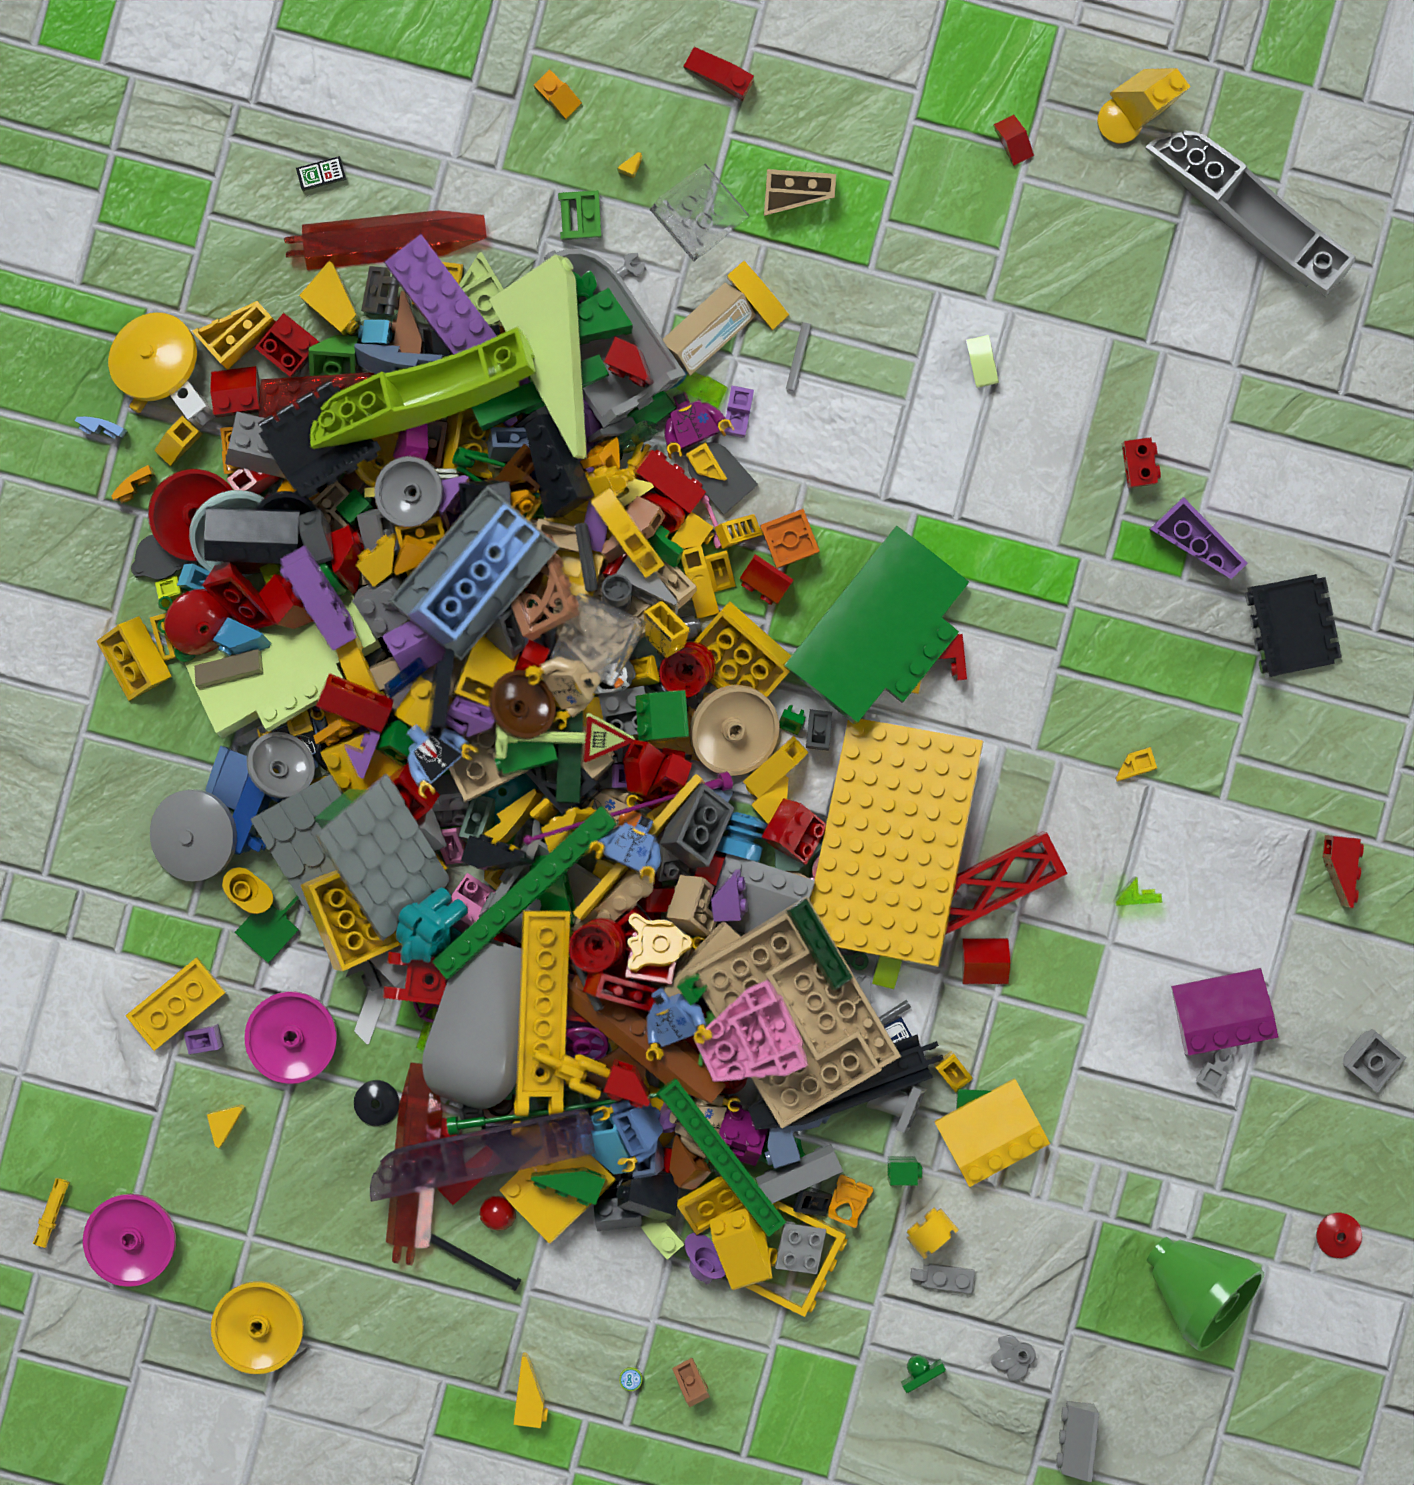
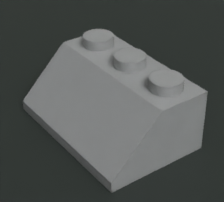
M1067 1401L1066 1407H1062L1061 1421H1064V1430L1059 1432V1444H1062L1061 1453H1057L1056 1466L1060 1467L1059 1469L1064 1475L1092 1482L1099 1412L1092 1403Z

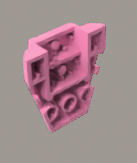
M769 980L746 989L739 998L705 1028L712 1032V1038L705 1040L703 1035L704 1043H696L713 1081L736 1080L756 1076L760 1078L768 1075L784 1076L808 1065L802 1048L803 1041L783 997L777 994L775 987Z

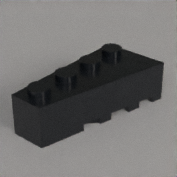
M540 414L524 425L537 483L541 486L539 491L545 518L564 517L595 496L578 458L574 457L551 414Z

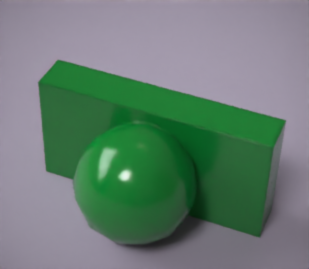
M916 1355L911 1357L907 1363V1370L911 1376L901 1381L906 1393H909L946 1372V1368L941 1359L929 1365L925 1357Z

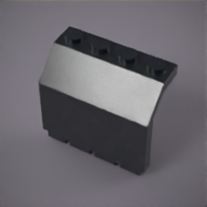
M330 380L315 388L319 394L318 398L310 391L295 400L300 409L296 410L294 405L290 403L278 410L276 414L280 421L276 422L274 417L270 415L258 422L262 430L258 433L287 481L301 498L305 496L308 499L319 492L318 487L323 484L327 487L339 480L337 478L338 475L344 471L347 475L359 468L357 466L359 462L364 459L366 463L378 457L377 451L381 450L377 441H373L372 438L313 449L311 447L310 434L313 421H317L322 412L320 408L325 402L341 391L340 387H334Z
M1317 574L1247 588L1248 592L1245 593L1247 606H1251L1253 615H1250V623L1252 629H1256L1257 638H1254L1256 650L1261 653L1262 660H1259V668L1261 674H1265V678L1335 664L1334 659L1342 658L1339 642H1330V639L1338 637L1335 620L1326 621L1325 617L1333 615L1330 597L1321 598V594L1329 593L1326 577L1317 578Z

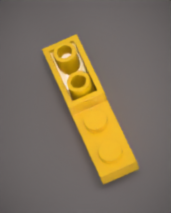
M610 487L591 500L599 515L645 578L664 566L661 558Z

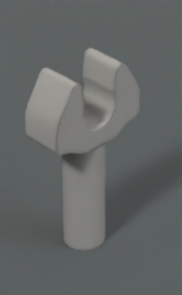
M629 253L624 256V265L616 270L621 278L628 273L634 274L637 277L643 272L644 263L638 267L630 265L631 261L638 257V253Z

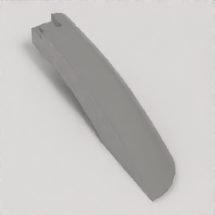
M1193 131L1168 132L1155 138L1146 146V150L1212 213L1307 287L1309 285L1326 297L1336 284L1343 280L1352 267L1356 258L1355 255L1297 213L1247 168V165L1208 137Z

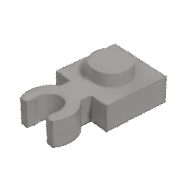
M1221 1050L1215 1051L1213 1064L1206 1061L1196 1079L1198 1083L1216 1093L1228 1074L1222 1069L1232 1061V1056L1230 1055L1227 1056L1226 1060L1220 1061L1219 1055L1222 1052Z

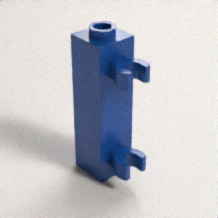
M250 776L246 781L233 813L237 830V844L234 854L238 855L249 852L251 849L257 852L266 850V845L262 838L256 837L258 832L250 819L267 810L271 799L278 803L281 800H285L262 792L253 783Z

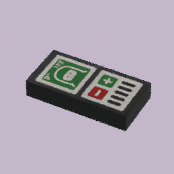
M340 156L296 168L302 191L346 180Z

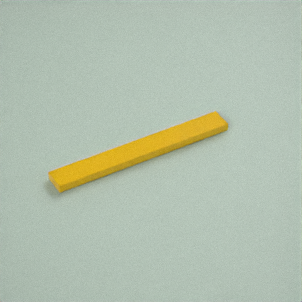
M695 774L659 814L648 834L657 838L700 783H705L699 775ZM617 862L576 908L573 914L584 921L628 871L629 867Z

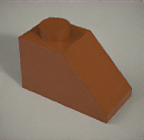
M676 1135L673 1140L669 1170L675 1184L679 1188L695 1190L711 1171L704 1158L690 1152L682 1143L681 1135Z

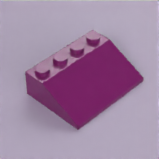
M1261 968L1171 986L1184 1053L1188 1056L1279 1038Z

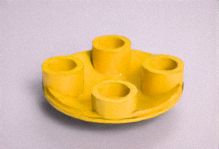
M1114 99L1107 101L1099 111L1097 118L1099 130L1106 139L1115 144H1122L1133 140L1142 129V127L1138 130L1134 128Z

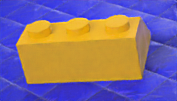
M140 616L117 625L96 641L128 701L157 687L172 677L168 666L164 663Z

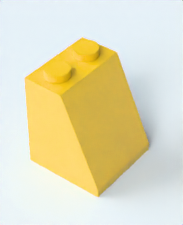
M1177 68L1143 69L1109 94L1134 128L1138 130L1168 109L1191 86Z
M328 261L299 296L343 336H352L359 329L360 325L358 323L361 320L338 270Z

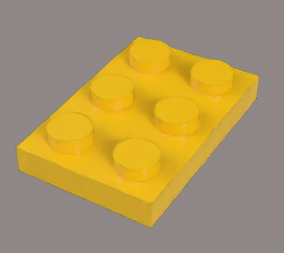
M721 1176L677 1200V1207L696 1235L710 1228L709 1219L745 1208Z

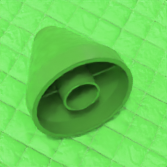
M1168 1237L1163 1238L1147 1258V1262L1154 1267L1152 1276L1182 1337L1198 1351H1203L1211 1346L1232 1326L1257 1293L1265 1275L1264 1271L1250 1259L1184 1240H1178L1174 1243Z

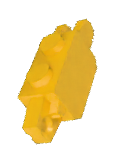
M601 466L589 473L587 470H584L595 495L590 498L591 500L609 487L617 497L635 478V473L629 468L618 470L616 466L609 468ZM589 500L580 505V507L587 508Z

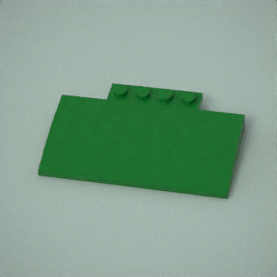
M895 526L784 664V667L853 724L861 720L884 689L903 703L959 633L942 616L969 584V581L900 527Z

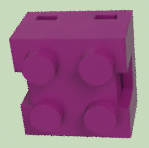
M731 1102L730 1105L738 1107L739 1110L733 1112L727 1106L718 1134L739 1161L756 1166L763 1149L768 1128L755 1130L750 1113L742 1109L743 1105Z

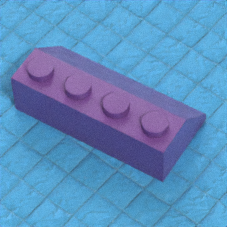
M412 621L382 635L405 680L437 664L438 660H442L446 651Z

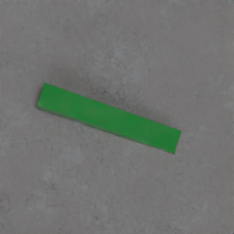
M599 354L581 361L582 388L609 376ZM532 381L471 408L482 431H486L524 412L529 414L546 406Z

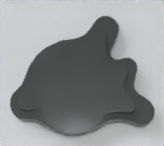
M149 535L139 543L136 549L135 561L131 565V571L138 577L147 576L153 579H166L178 570L183 569L184 564H195L198 566L199 563L198 561L184 560L171 555L157 543L153 535Z

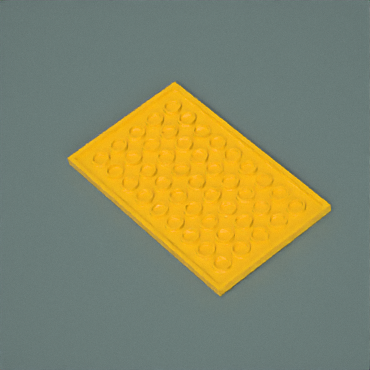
M861 719L856 724L851 723L849 720L847 721L815 876V885L810 900L837 948L939 967L984 743L983 740Z

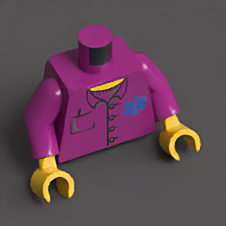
M686 392L674 396L673 399L678 409L670 413L671 417L666 421L664 433L668 457L672 459L671 454L673 452H678L682 456L681 450L720 432L723 436H726L724 432L726 428L730 427L734 431L731 421L726 419L720 410L708 402L701 403L700 400L690 403Z

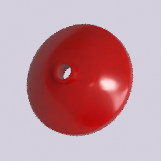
M195 589L180 595L170 605L165 616L164 629L168 640L176 649L186 654L200 655L219 647L213 639L226 619H232V616L206 589ZM206 625V628L201 631L200 628Z

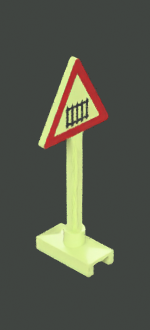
M590 713L586 717V730L584 733L544 732L533 739L512 737L496 724V758H506L508 743H517V741L584 743L583 759L586 763L633 743L634 737Z

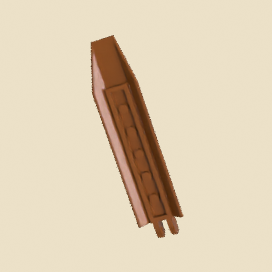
M568 959V970L576 975L572 981L568 977V1006L595 1028H598L600 1032L665 1085L676 1078L688 1095L710 1104L716 1099L726 1085L722 1081H713L704 1059L703 1065H698L699 1053L683 1039L665 1046L658 1044V1047L663 1051V1057L657 1060L656 1052L654 1051L653 1061H649L646 1058V1052L651 1048V1045L648 1044L647 1016L649 1012L600 997L603 1009L595 1012L587 993L583 991L584 987L573 963Z

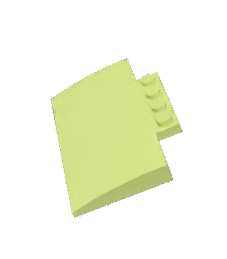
M348 591L339 598L352 616L355 631L363 646L361 651L365 657L381 648V645L352 600L355 594ZM315 621L296 629L277 624L255 629L263 633L272 643L269 648L260 651L262 656V673L198 689L195 686L194 666L228 656L222 654L218 650L219 647L208 653L196 655L189 662H184L216 734L222 739L259 717L264 728L269 732L316 705L329 673L345 679L341 672L343 669L336 649L332 651L326 639L318 630Z

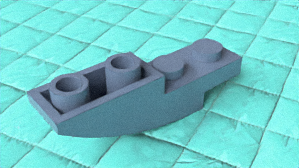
M357 343L354 345L357 364L374 374L382 371L388 373L407 369L443 358L442 355L401 353L400 346Z

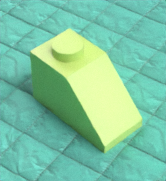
M646 1216L642 1217L643 1226L640 1227L667 1260L684 1245L685 1240L667 1220L662 1222Z

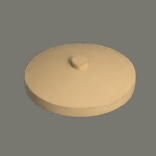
M730 685L717 689L699 704L693 714L689 733L692 749L697 758L707 768L718 774L728 771L731 776L749 773L769 758L777 744L779 718L776 709L766 696L749 686Z

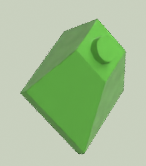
M334 335L309 347L311 387H318L330 380L334 387L339 386L340 389H346L357 384L358 364L354 345L355 343L358 344V337Z

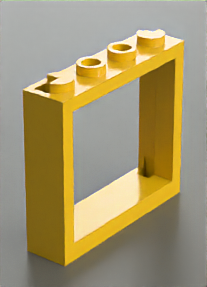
M779 1200L772 1203L776 1209L778 1208L816 1228L826 1229V1233L835 1237V1240L802 1306L757 1283L746 1286V1288L805 1317L807 1312L811 1313L817 1302L814 1298L817 1292L821 1293L827 1283V1280L824 1278L828 1271H833L837 1263L835 1256L838 1250L843 1251L848 1239L845 1238V1231L811 1214L793 1211V1205Z

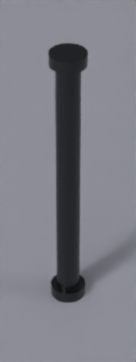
M426 1227L419 1240H426L509 1285L513 1291H516L522 1280L518 1277L517 1279L434 1235Z

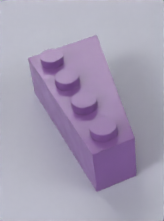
M1184 497L1149 528L1230 579L1248 564Z

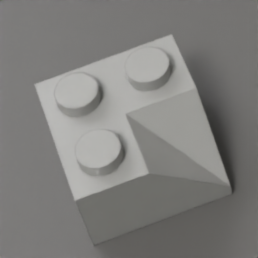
M395 572L388 575L375 587L369 584L358 589L352 600L376 638L396 629L408 620L404 614L388 602L404 583L400 575H396Z

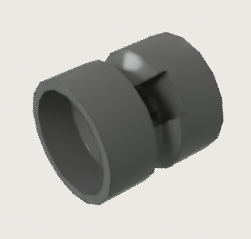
M620 574L610 575L602 583V605L604 610L611 615H623L629 611L632 605V585L627 577Z

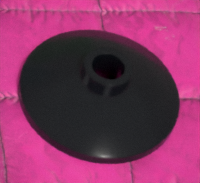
M372 1080L364 1083L357 1090L354 1097V1109L357 1116L369 1125L380 1126L390 1122L396 1116L400 1102L397 1091L392 1085L382 1080ZM373 1100H378L380 1102V1106L378 1108H374L372 1106Z

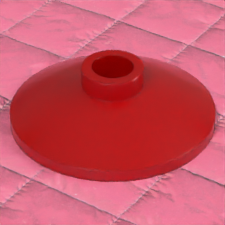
M1337 1212L1329 1214L1321 1220L1317 1227L1316 1239L1320 1249L1328 1256L1346 1258L1355 1253L1362 1241V1230L1355 1218L1349 1214ZM1344 1233V1239L1339 1241L1337 1235Z

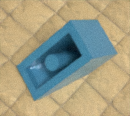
M231 618L226 619L213 639L219 646L218 650L228 657L231 654L237 655L256 649L261 651L269 648L272 644L263 633Z

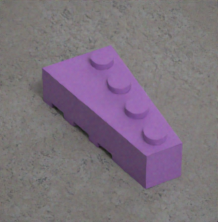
M303 546L282 558L283 568L280 571L286 581L290 580L292 583V589L296 597L303 601L305 610L315 621L318 630L324 636L332 651L355 639L357 636L351 614L307 547Z

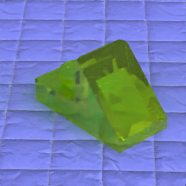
M694 372L691 376L687 374L684 381L677 387V390L686 392V394L696 399L708 402L712 406L719 408L728 387L709 376L705 377Z
M1133 876L1115 897L1113 904L1121 906L1162 903V893H1155V889H1142V894H1139L1138 878Z

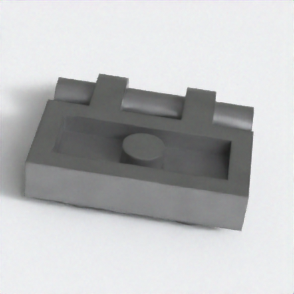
M369 266L361 311L383 314L386 305L385 314L394 316L395 307H398L399 302L397 299L398 290L401 286L393 275L390 277L391 272L388 268ZM388 285H390L388 297H386V296H387V291H388Z

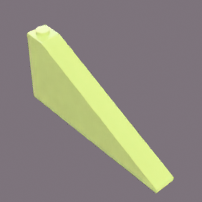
M555 254L496 294L489 301L506 332L519 327L526 336L535 357L532 360L536 373L530 375L571 453L576 458L584 459L587 455L576 279L572 272L573 265L570 260Z

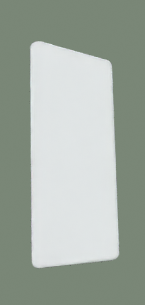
M382 988L374 991L369 989L354 1030L366 1044L370 1042L386 999L383 998L384 989Z

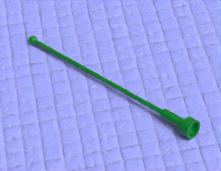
M657 1093L650 1094V1098L658 1097L659 1099H661ZM612 1099L563 1107V1112L610 1105L619 1100ZM546 1109L529 1112L528 1116H515L513 1114L487 1119L485 1117L458 1120L457 1116L447 1117V1129L450 1136L458 1135L461 1129L486 1126V1123L549 1114V1111Z

